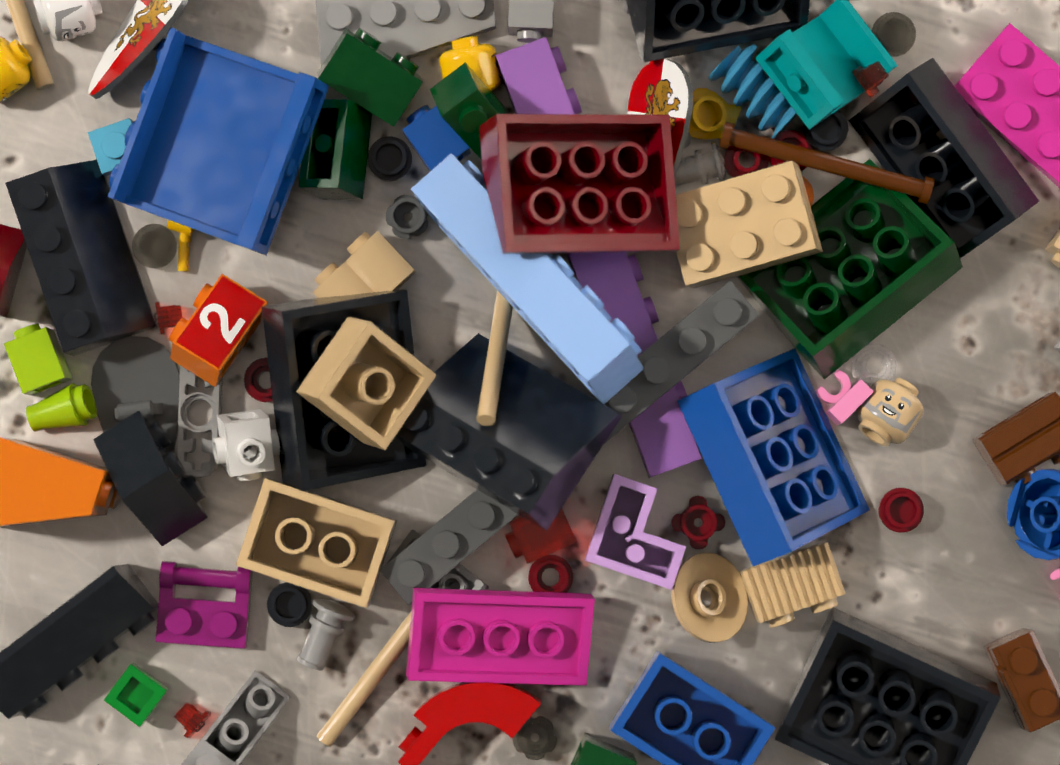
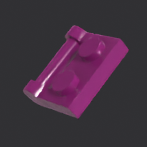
M162 561L159 574L160 590L155 642L247 648L253 571L238 567L237 571L177 567L176 562ZM176 585L235 589V602L175 597Z

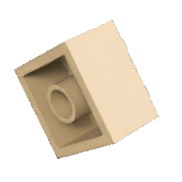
M347 317L296 392L362 443L386 450L437 374L370 321Z

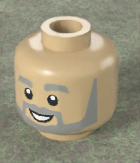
M896 378L894 382L884 379L878 380L871 386L874 392L856 409L857 419L860 422L858 428L867 438L881 446L887 447L890 443L900 444L908 438L923 415V405L916 397L919 392L915 386L902 378Z

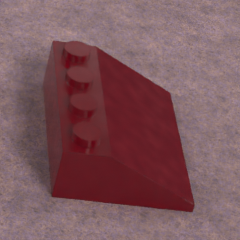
M496 114L479 126L482 172L503 254L669 252L680 250L670 115Z

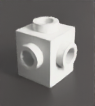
M261 409L217 415L219 437L212 439L216 465L222 464L223 469L230 477L236 476V480L239 481L260 479L263 477L262 472L275 470L274 456L280 455L279 437L276 429L271 430L270 418Z

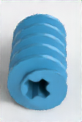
M753 44L744 49L737 46L712 71L708 79L715 81L724 76L725 79L720 91L723 94H727L737 89L733 104L740 106L750 102L746 117L752 119L762 114L763 117L758 129L762 132L775 126L776 129L772 136V139H774L798 114L760 64L752 60L757 46Z

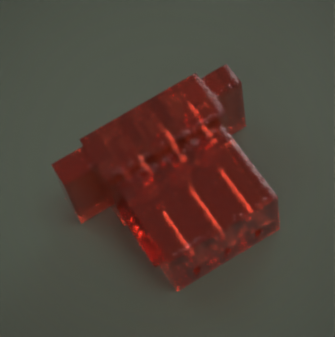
M879 61L865 69L859 66L852 71L870 98L880 92L877 87L884 82L883 80L889 77Z
M155 302V324L159 325L160 335H165L164 329L175 327L182 318L181 306L160 307V303Z
M186 702L174 717L187 731L184 736L191 738L195 732H199L202 729L205 721L212 714L209 711L202 713L195 706Z

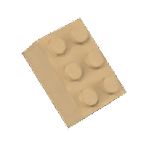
M788 161L676 195L680 250L676 251L685 286L695 289L823 252L800 166L794 161Z
M264 478L236 566L367 608L370 606L381 573L380 569L383 566L397 520Z

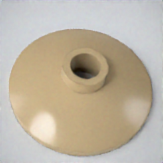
M714 553L693 555L680 565L671 594L673 608L681 625L690 635L703 642L717 643L733 637L742 627L748 610V595L739 571L726 558Z

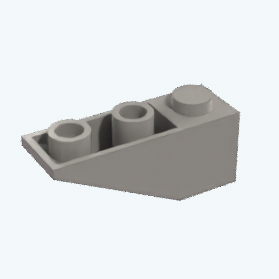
M255 670L181 765H241L291 697Z

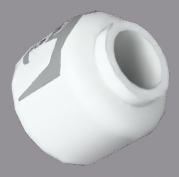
M33 0L43 34L50 33L57 41H65L92 33L96 28L95 15L103 13L99 0Z

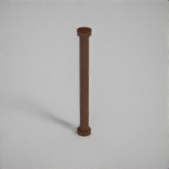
M727 121L719 147L723 149H728L729 145L787 162L794 161L798 165L919 198L918 202L928 204L935 178L925 176V179L921 180L735 129L734 123Z

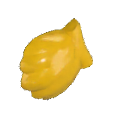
M696 88L693 91V110L688 132L691 137L698 139L718 138L721 140L726 121L734 123L735 128L737 118L741 112V106L728 104L720 95L712 90Z

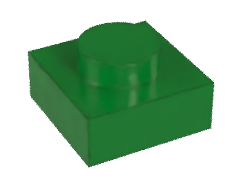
M131 663L105 697L104 701L138 727H141L169 689L136 664Z

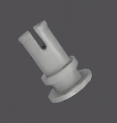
M314 598L312 604L319 610L317 614L311 615L309 622L312 624V627L301 653L297 657V661L311 669L323 671L325 661L336 636H341L345 629L342 626L343 620L353 621L355 615L335 601Z

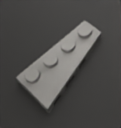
M315 0L321 66L345 28L354 34L358 28H361L382 42L378 49L393 58L396 52L408 59L440 46L451 45L452 40L477 36L496 29L494 0Z

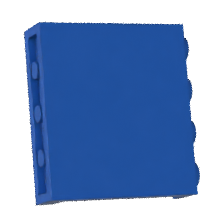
M171 27L167 37L162 39L156 52L157 65L152 78L145 83L140 96L142 105L136 121L131 123L126 132V148L120 164H117L111 172L109 179L110 191L107 197L267 256L329 86L316 77L302 72L296 74L187 36Z

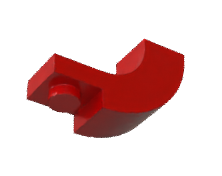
M461 682L449 686L434 694L415 711L414 716L426 727L421 731L415 726L401 742L398 748L404 754L400 757L398 763L401 765H419L447 732L465 723L480 722L490 724L513 738L541 705V700L529 691L511 683Z

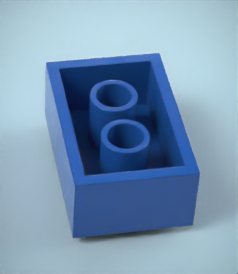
M658 650L609 725L610 731L663 765H752L775 730L771 723Z

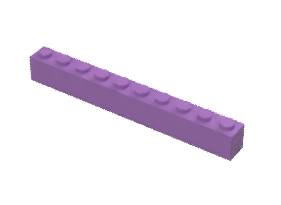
M546 37L496 55L500 74L515 114L582 113L574 88L566 90L560 76L561 73L567 71L558 46L550 49ZM626 252L566 253L575 278L582 288L587 285L604 304L603 308L612 318L609 322L611 323L617 317L635 337L634 341L642 350L637 357L658 340L652 324L659 322V318L651 297L643 299L637 282L644 280L635 254L627 257ZM682 381L677 383L629 423L649 478L702 459L697 443L677 400L687 396Z

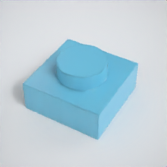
M130 118L88 132L97 162L104 176L111 175L114 167L120 164L126 148L125 135L129 126L133 123Z

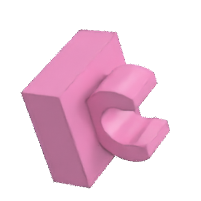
M836 370L832 375L841 384L840 392L837 395H831L820 386L816 393L821 401L833 404L825 414L836 425H840L874 391L862 379L856 381L851 386L848 375L841 370Z

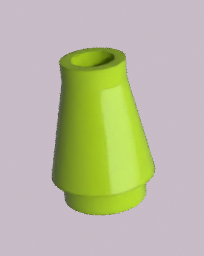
M71 383L40 402L26 407L28 423L35 432L43 429L86 426L89 420L97 416V407L93 393L86 384L77 386L75 383Z

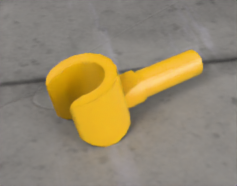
M168 220L167 229L180 233L178 240V271H189V248L191 236L195 229Z

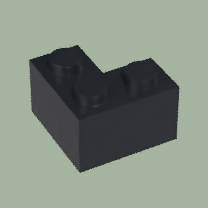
M137 411L93 439L121 500L161 546H164L208 518L200 503L202 499L206 498L202 488L193 475L187 478L183 476L186 474L182 463L173 451L167 452L165 447L169 446L171 441L158 421L150 424L142 413Z

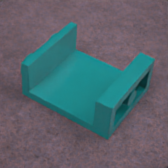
M849 0L834 1L818 17L793 33L789 29L779 35L755 57L809 130L872 88L898 66ZM866 73H869L863 79H861V81L865 82L867 79L872 77L868 82L865 83V86L867 87L874 81L875 83L872 84L869 88L865 89L862 83L859 81V79Z

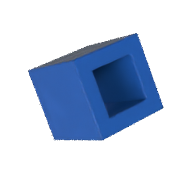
M424 105L407 117L406 121L409 125L402 129L403 133L429 171H432L451 153L459 162L471 154L470 147L441 117L437 105L432 109L428 105Z

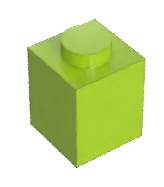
M38 323L16 330L13 332L15 339L3 343L23 394L33 396L73 380L54 330L47 327L40 329Z

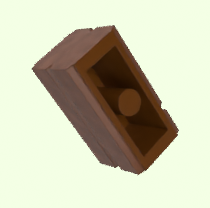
M1056 392L1044 395L972 439L1000 485H1008L1013 482L1015 486L1022 478H1025L1024 485L1031 481L1030 475L1037 471L1035 467L1051 459L1054 465L1060 463V397Z
M1022 628L983 646L1010 705L1015 706L1013 712L1021 729L1033 732L1060 720V687L1033 630Z

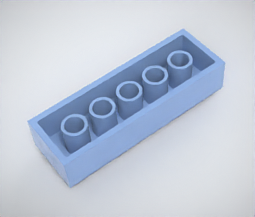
M451 153L411 188V191L430 218L602 404L609 401L644 369L637 357L642 350L634 341L635 337L617 317L611 323L609 322L612 318L603 308L604 304L587 285L582 288L581 284L573 276L574 272L557 253L554 256L551 253L503 254L484 176L470 160H467L462 165Z

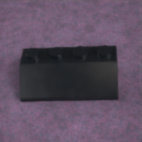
M626 0L640 58L643 62H649L777 37L789 29L793 33L808 23L810 0Z
M934 58L907 73L848 120L885 170L924 180L925 176L935 178L928 204L919 203L918 197L907 196L955 242L960 259L1039 202V199Z
M97 160L50 167L5 183L63 353L76 356L124 337L133 336L157 327L115 202L112 198L107 197L110 188L106 176L101 173Z
M129 564L112 566L0 652V712L4 716L11 719L22 714L25 719L29 718L48 703L43 696L56 686L61 691H64L83 676L79 668L93 658L99 664L120 648L115 641L126 632L130 631L133 636H136L155 621L151 613L158 609V602Z

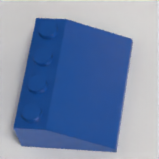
M795 348L677 400L753 567L790 553L870 510Z

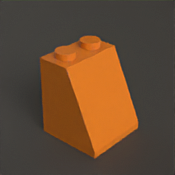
M0 437V527L107 515L109 508H116L120 495L107 468L21 440Z

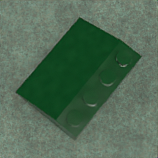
M871 159L864 163L879 168ZM845 178L811 206L823 252L737 276L796 350L823 379H826L963 268L955 242L906 194Z

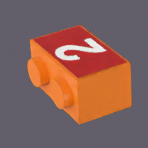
M221 274L213 286L207 283L201 289L193 304L197 309L190 319L187 320L182 317L169 336V341L172 342L170 359L216 387L262 322V306H267L268 302L224 274Z

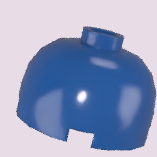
M1041 469L1030 475L1031 481L1023 485L1025 478H1022L1015 484L1008 499L1007 521L1009 527L1014 526L1015 533L1020 539L1015 541L1022 550L1034 558L1056 560L1060 559V470Z

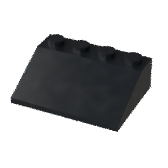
M407 290L304 299L262 306L275 424L280 443L281 474L284 484L306 491L426 466V458L407 448L396 437H394L386 450L362 443L296 392L347 317L370 321L414 356Z
M478 333L434 372L437 376L395 437L407 448L547 531L622 416L615 410L506 349L495 423L491 426L479 424L477 422V414L489 339Z
M833 607L811 650L775 740L828 765H967L1001 696L996 682Z

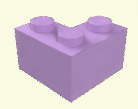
M613 474L584 560L672 590L686 546L643 532L657 488Z

